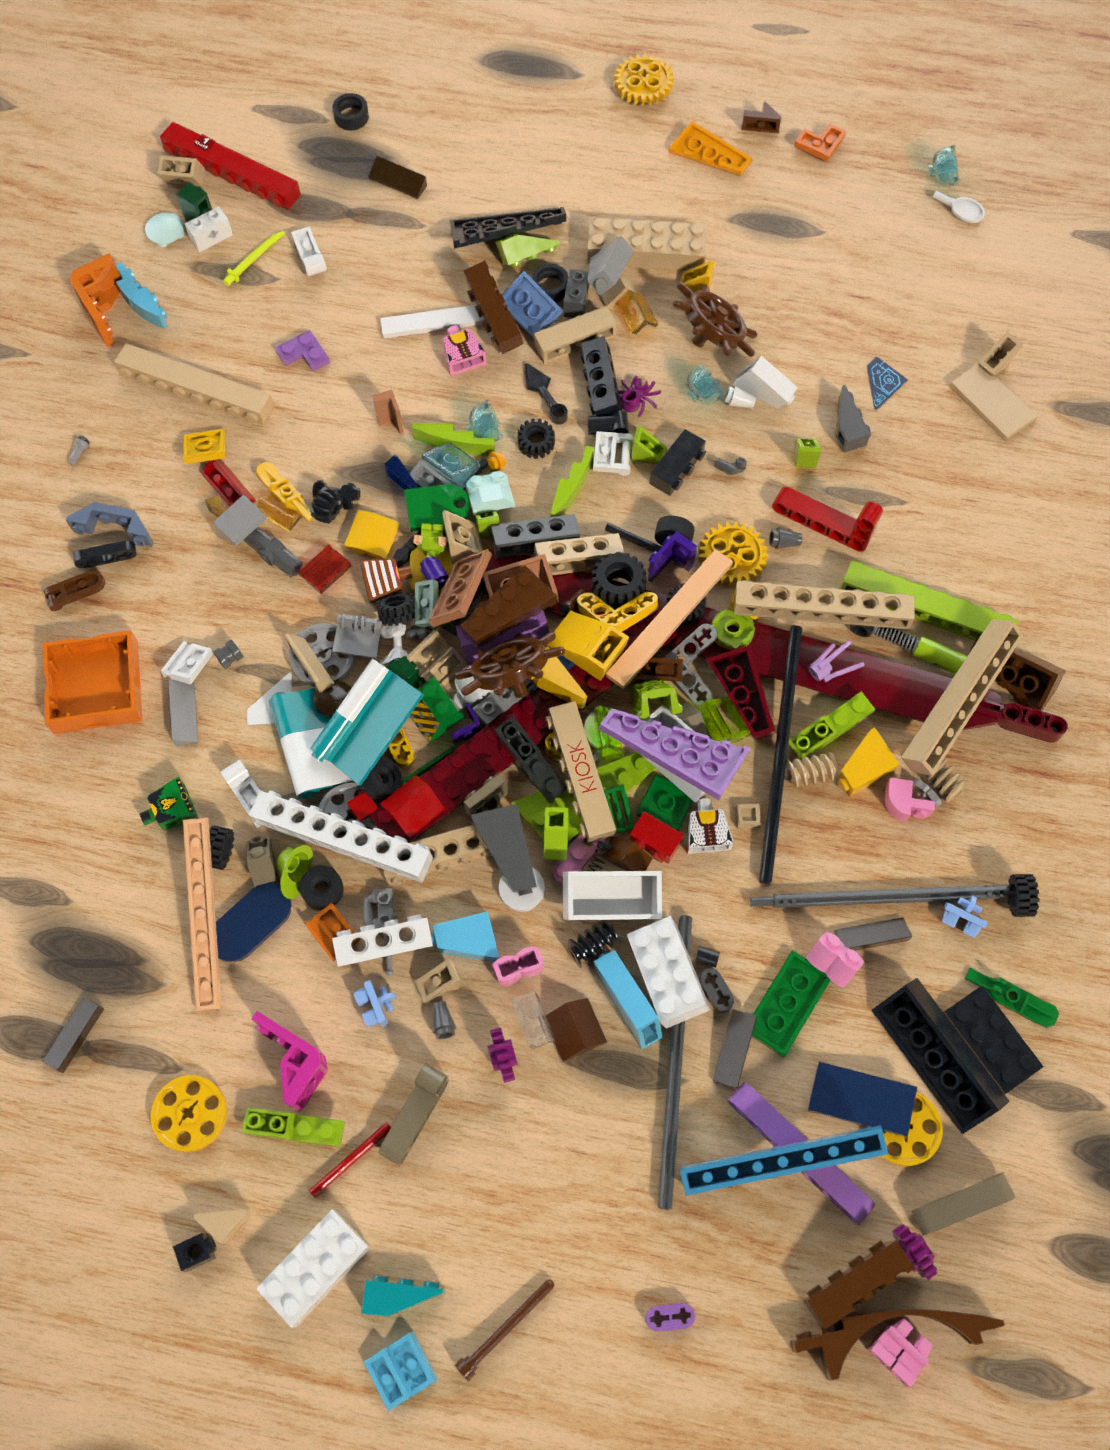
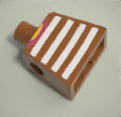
M394 558L360 560L369 604L379 601L381 597L385 598V595L390 596L391 593L396 594L402 591L401 581L413 578L410 566L397 568Z

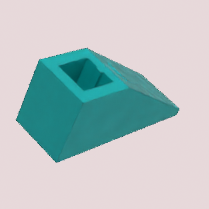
M373 1275V1281L366 1280L361 1314L391 1316L444 1294L445 1289L439 1288L440 1283L424 1281L423 1287L414 1286V1280L399 1278L398 1284L388 1283L389 1277Z

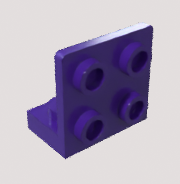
M677 531L672 537L668 536L664 540L662 548L658 552L654 551L648 560V581L652 582L671 560L674 561L676 566L684 568L689 572L694 566L697 545Z

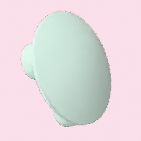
M173 213L157 214L149 219L145 227L147 237L156 243L158 247H165L167 244L185 235L182 219Z

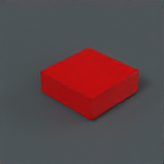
M366 792L347 802L348 807L358 822L364 821L378 810L377 805Z

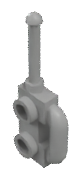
M392 888L374 889L372 894L365 897L363 901L365 926L374 924L375 929L384 927V922L397 918L396 913H394L395 902ZM372 904L378 905V919L373 920ZM381 932L379 934H383L386 946L389 942V937L386 933ZM392 955L386 956V974L388 976H392L394 973L392 970Z

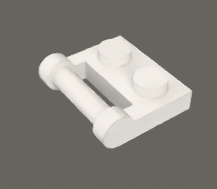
M597 431L593 471L618 473L622 476L629 475L631 470L629 465L630 447L633 444V436L626 433ZM616 443L622 444L621 463H615Z

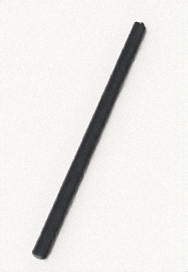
M792 625L789 630L759 882L766 885L771 884L773 878L802 627Z

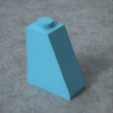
M488 911L432 925L434 933H430L433 947H438L439 953L493 963L500 959Z

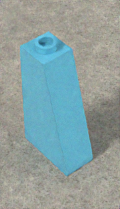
M613 950L610 953L600 955L594 961L596 972L641 1049L643 1050L662 1039L657 1014L616 951Z

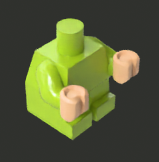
M422 524L421 535H414L413 543L426 555V558L430 556L435 557V555H441V552H444L447 546V537H445L443 525Z

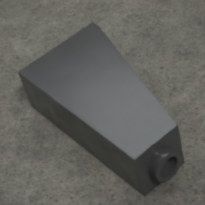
M517 804L472 814L473 824L512 892H518L519 896L533 893L532 888L537 887Z

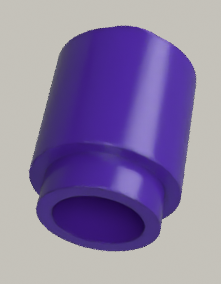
M434 556L425 558L420 563L421 573L426 581L436 580L438 581V589L443 588L449 577L441 562Z

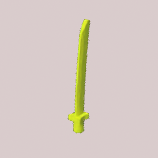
M284 231L270 236L233 271L229 268L227 270L228 275L223 280V283L226 286H230L233 281L238 282L239 275L267 249L285 235Z

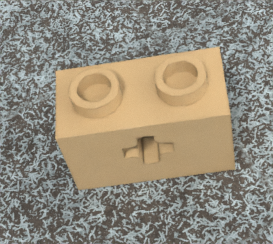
M160 155L157 175L166 184L187 185L190 182L195 186L202 187L205 168L194 158Z

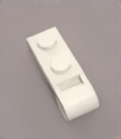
M310 226L291 232L307 275L312 276L327 271L324 258L318 249Z
M238 760L220 773L249 815L260 789L243 763ZM254 823L257 828L261 826L257 823Z

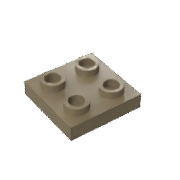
M500 773L496 777H489L484 782L482 788L478 791L474 790L466 796L464 806L466 816L471 822L472 814L489 811L485 809L487 804L493 803L497 806L495 809L501 808L500 800L507 796L506 780Z

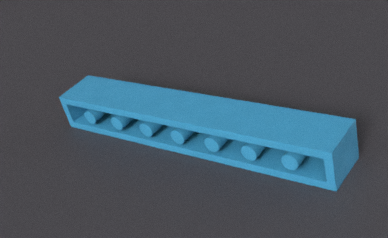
M878 1125L685 1165L680 1169L685 1195L688 1196L887 1155L888 1150L882 1127Z

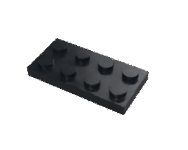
M983 985L943 1012L1004 1094H1007L1044 1067Z

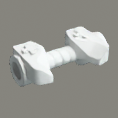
M399 623L398 626L393 624L392 626L387 625L381 628L380 638H393L394 647L388 656L381 660L380 663L387 666L393 659L408 655L406 651L402 650L401 636L405 634V624Z

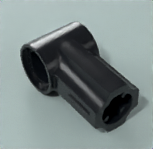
M615 410L610 415L588 416L589 435H594L597 431L628 434L627 412Z

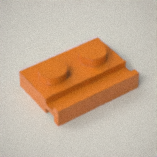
M333 903L317 913L309 922L304 923L333 962L336 960L332 938L337 937L336 932L351 929V934L355 933ZM355 938L351 943V947L361 941L360 938Z

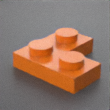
M832 124L828 125L821 136L804 129L796 139L794 147L828 162L845 138L846 131Z

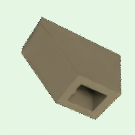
M256 836L247 841L246 862L254 886L276 881L277 869L270 836Z

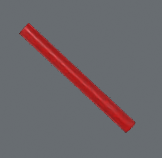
M387 1122L384 1123L310 1188L309 1192L312 1196L316 1198L384 1138L390 1131L391 1126Z

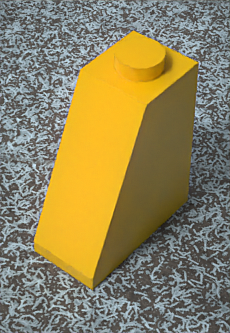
M875 727L868 732L837 777L839 787L842 791H846L849 797L891 775L900 765Z

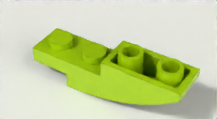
M861 691L826 717L825 715L791 738L789 745L802 760L803 757L812 755L855 728L857 723L872 714L875 708Z
M247 1107L242 1133L314 1145L341 1147L345 1121Z

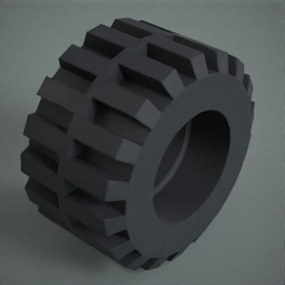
M616 552V555L609 553L607 558L601 557L599 563L596 562L592 571L593 594L614 610L645 593L646 568H643L644 564L641 561L638 562L637 557H630L629 553H625V555H621V552ZM614 578H622L627 580L629 584L615 586L609 583V581Z

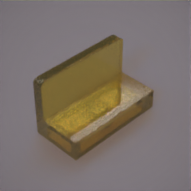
M628 290L615 303L632 334L636 335L647 324L653 327L659 325L642 294Z

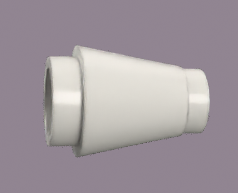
M729 386L724 402L729 403L728 406L752 409L756 397L737 386Z

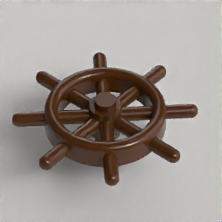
M683 282L677 284V289L688 300L686 302L675 300L673 306L685 311L689 322L694 327L692 333L695 335L692 339L694 345L702 348L705 342L709 340L722 347L725 356L731 355V349L737 347L743 350L749 357L755 355V350L744 339L746 336L753 339L756 338L757 332L746 327L743 318L737 311V304L731 305L722 297L710 292L707 284H703L701 290L695 292L689 289Z
M549 632L540 639L523 637L522 634L518 633L514 639L499 643L488 650H478V658L474 661L472 667L457 671L455 678L461 680L473 677L474 681L461 689V693L464 696L471 694L478 688L494 690L496 695H502L505 688L512 687L515 698H521L529 692L524 681L531 677L542 678L543 671L541 669L546 665L548 659L562 656L565 653V649L563 647H556L545 650L544 646L555 640L556 635L554 632Z

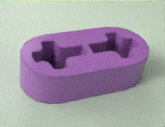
M684 1303L655 1306L650 1308L646 1314V1323L654 1331L688 1328L695 1320L693 1308ZM680 1308H684L685 1312H690V1318L686 1319L685 1324H682L680 1319L672 1320V1314L680 1313ZM654 1311H659L660 1315H668L669 1320L661 1321L660 1327H656V1324L650 1321V1317L654 1316Z

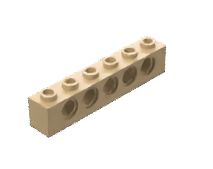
M475 825L410 842L412 845L420 843L427 846L429 851L435 855L426 875L434 870L438 872L446 871L455 864H470L476 858L482 857V859L492 857ZM470 841L479 842L476 848H469L467 846ZM449 847H455L457 849V851L452 855H448L445 853L446 849ZM388 849L379 851V853H385ZM403 854L400 861L408 860L411 854ZM383 869L388 884L396 885L406 881V877Z

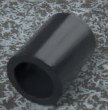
M699 946L695 962L716 968L720 951Z

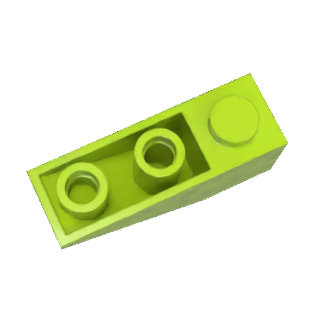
M515 234L495 241L502 263L510 265V267L521 264V260L525 258L528 260L537 258L539 256L538 253L545 251V253L554 251L556 246L561 244V241Z

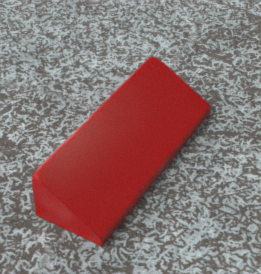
M221 459L208 461L200 471L229 507L242 495H245L252 503L256 501Z

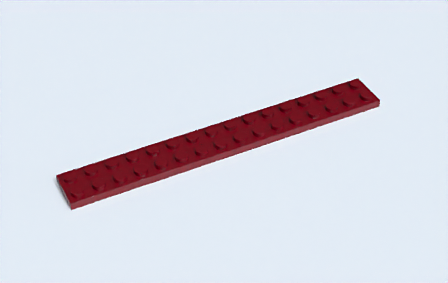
M657 611L622 631L629 639L624 651L617 660L659 614ZM675 631L658 649V651L677 637V633ZM577 665L567 670L587 695L585 707L615 685L613 681L606 677V674L600 681ZM538 687L533 693L531 692L528 696L521 699L419 777L430 786L445 810L410 839L382 807L372 813L369 818L378 829L386 832L387 836L394 838L397 835L405 838L407 843L413 842L462 804L470 792L478 791L482 788L484 782L489 777H496L515 763L494 731L498 726L513 716L535 745H538L550 733H553V729L549 730L546 723L549 708L568 702Z

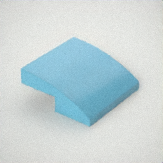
M413 1331L364 1361L388 1411L438 1380Z

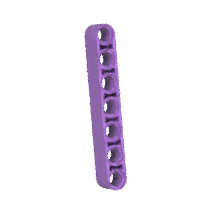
M746 1082L728 1099V1103L774 1147L808 1140ZM835 1165L801 1172L857 1225H860L875 1207V1203Z

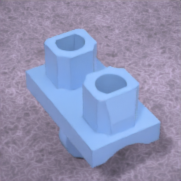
M973 895L969 900L960 897L958 904L964 906V910L948 902H945L943 906L946 910L943 914L942 922L954 928L959 917L966 919L967 922L962 932L973 938L977 936L981 928L985 929L988 924L985 920L970 914L971 911L978 914L982 911V907L975 904L977 897Z
M371 981L364 982L365 987L353 994L359 1007L369 1002L373 1006L372 1010L362 1014L366 1027L378 1024L381 1027L388 1025L382 1005H385L387 1012L392 1011L394 1008L391 1002L397 998L394 992L387 993L386 988L382 987L379 989L381 997L378 998Z

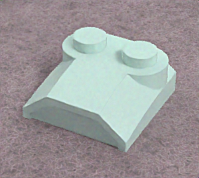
M496 471L488 475H476L467 481V494L474 515L515 507L508 476L505 473Z

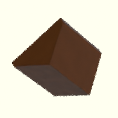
M588 998L567 1002L544 1016L563 1062L607 1043Z

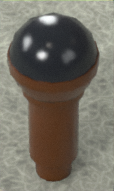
M580 589L569 600L562 602L560 612L564 616H567L570 611L574 612L578 596L585 593V591Z

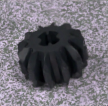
M324 486L317 492V495L314 496V500L311 502V516L315 520L327 524L331 523L332 520L334 521L342 508V494L333 488Z

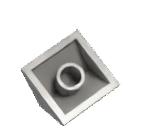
M242 495L213 522V527L217 537L237 546L265 521L267 516L245 495Z

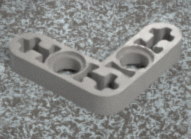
M711 624L699 626L665 657L678 659L680 656L677 652L680 651L687 658L685 662L683 660V676L686 674L693 675L694 682L691 686H685L682 682L678 681L676 683L696 705L701 707L708 706L712 702L713 693L689 664L717 639V630ZM704 629L707 631L711 629L710 635L712 637L710 639L704 638L700 641L704 644L701 647L693 638L697 636L700 639L704 635L702 632ZM688 643L696 645V652L692 655H687L684 651ZM698 683H700L701 686L697 688L702 693H708L706 695L707 700L705 702L702 700H697L699 698V695L696 693V691H693L692 694L689 692L690 690L696 688Z

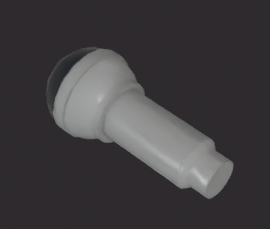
M80 436L75 440V448L69 457L68 464L74 466L82 452L89 448L90 442L86 437Z

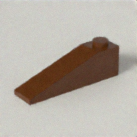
M977 635V638H976V640H975V642H974V644H973L971 650L973 649V647L975 646V644L977 643V641H978V639L980 638L981 635ZM1014 649L996 677V680L1003 689H1007L1014 696V699L1019 704L1042 711L1056 692L1066 670L1043 659Z

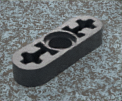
M120 541L81 549L73 553L74 565L77 568H90L132 559L137 555L136 545L132 541Z

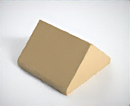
M444 510L442 512L444 529L452 564H455L457 560L483 551L477 524Z

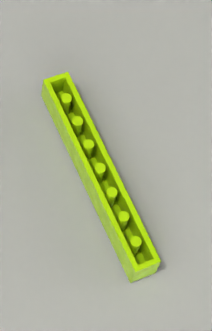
M852 560L841 586V590L860 589L864 592L882 591L888 594L905 593L914 596L915 619L972 640H976L977 635H982L992 619L1011 620L1016 625L1019 621L1008 614L997 613L988 607L972 604L966 599L955 598L946 592L930 589L924 584H916L904 577H897L888 574L882 569H874L865 563Z

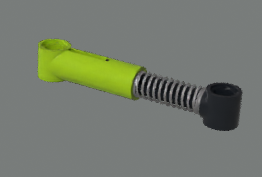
M863 625L850 626L851 631L858 636L869 637L870 635H875L876 637L880 636L879 638L883 637V640L887 639V642H894V645L898 644V647H905V650L909 649L908 651L912 650V656L956 675L967 658L966 655L926 637L915 638V635H908V632L904 633V630L901 632L897 628Z

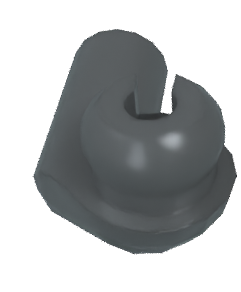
M739 457L736 459V462L728 463L719 458L715 468L728 475H734L746 469L747 461Z
M414 625L406 631V635L410 640L418 638L423 641L429 635V632L423 627Z

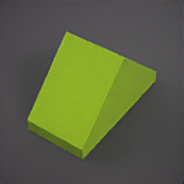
M637 426L633 442L632 460L657 465L666 454L667 446L643 427Z
M796 438L795 467L816 468L821 454V446L818 440Z
M497 511L474 515L480 539L491 537V525L500 524Z

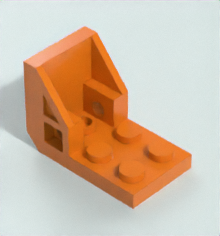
M108 253L74 269L69 278L81 305L106 346L114 343L110 336L114 333L109 324L105 323L108 320L103 312L112 308L120 293L116 282L122 280L111 254Z

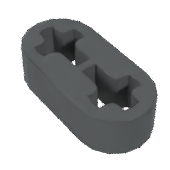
M712 968L704 970L699 979L704 993L716 1011L720 1013L728 1012L734 1004L732 992L717 970ZM709 974L710 977H716L714 981L716 989L713 988L711 983H705L706 975ZM717 992L723 998L727 997L729 999L726 1007L723 1004L718 1005L719 996Z

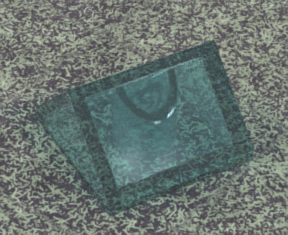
M451 442L422 454V459L432 469L462 489L481 464Z

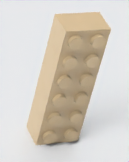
M590 217L587 264H590V257L621 235L633 249V253L625 267L690 270L705 264L707 224Z

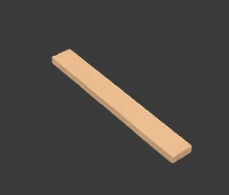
M715 549L608 670L606 677L624 689L732 566L733 561Z
M209 818L183 820L195 1007L196 1011L221 1009Z

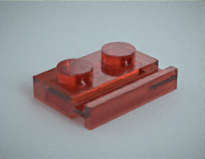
M328 544L298 573L301 578L303 577L309 585L322 594L352 566L351 562Z

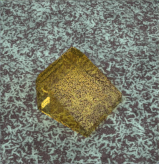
M216 495L205 500L208 510L215 516L219 517L226 511L221 496Z

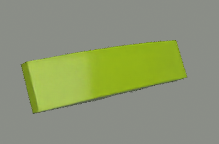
M412 424L414 439L434 447L437 446L452 452L489 456V453L495 451L494 438H474V431H454L453 424Z
M586 446L582 462L572 463L568 479L560 478L550 517L564 515L578 496L594 459V447Z

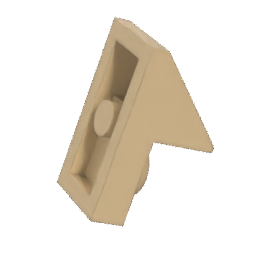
M448 959L415 982L424 1003L431 1002L446 991L459 989L460 978L452 960Z

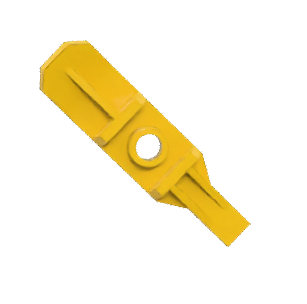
M264 462L257 465L256 475L287 508L297 511L307 522L315 519L311 516L310 509L305 504L303 495L279 473L274 464Z

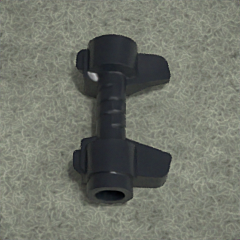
M323 480L314 482L312 489L313 500L319 490L324 486L327 487ZM353 483L342 485V488H333L342 494L344 510L352 509L353 501L360 500L361 489L354 486Z

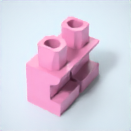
M900 1317L892 1326L886 1325L866 1349L883 1366L887 1367L903 1385L911 1387L921 1369L928 1364L929 1360L926 1357L929 1355L933 1345L922 1335L911 1344L906 1337L913 1327L904 1318Z

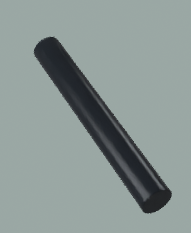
M607 523L605 531L612 534L619 533L621 538L652 552H658L662 548L658 544L613 524Z

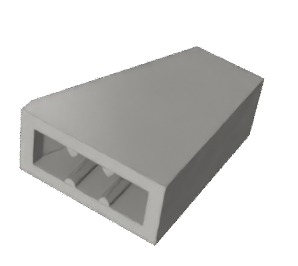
M622 235L590 257L588 282L599 295H602L616 285L633 253V249Z

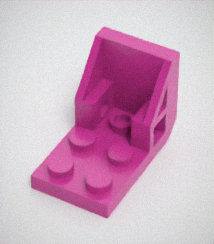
M256 1011L251 1019L257 1024L255 1029L270 1040L276 1037L275 1041L281 1047L288 1050L280 1062L283 1100L287 1105L301 1113L328 1071L326 1057L314 1046Z

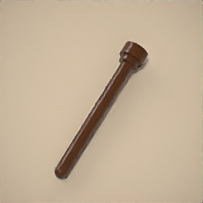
M546 1280L470 1357L461 1358L454 1365L468 1382L476 1375L477 1365L554 1288L552 1280Z

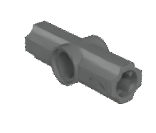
M258 527L244 539L245 543L256 550L267 564L275 565L290 578L298 575L301 571L302 561L287 551V548L281 541L275 537L272 539Z

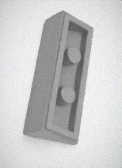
M169 680L172 741L176 746L197 744L198 729L194 681L190 685L176 680Z

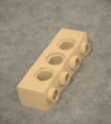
M619 533L535 543L534 557L545 554L551 574L558 575L594 570V565L596 562L599 563L601 557L607 558V554L612 553V555H616V552H621L620 554L624 555V549Z

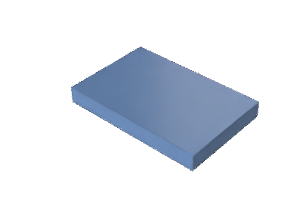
M525 271L502 294L508 307L507 311L510 310L513 318L533 339L534 333L541 329H547L563 312Z

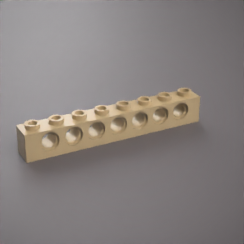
M750 580L737 581L735 588L733 615L910 629L915 619L914 596L905 593L864 592L860 589L841 590L836 587L829 589L819 588L818 586H797L795 584L781 585L773 582L757 583ZM775 598H781L783 601H778Z

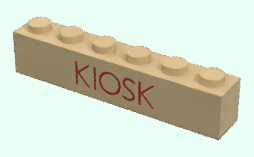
M576 702L549 708L546 723L548 729H553L555 735L552 738L555 751H560L561 759H559L561 771H566L568 777L565 783L568 793H573L575 801L572 802L575 815H579L582 822L579 824L582 837L586 836L587 841L592 842L614 835L616 828Z

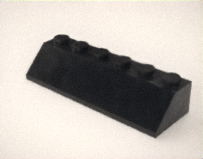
M918 978L904 985L872 1009L873 1013L961 1134L966 1133L994 1115L1010 1102Z

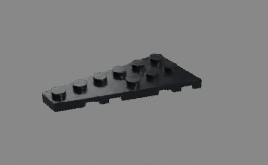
M558 207L450 220L453 246L456 249L550 225H559L562 222H566L567 217L565 208Z

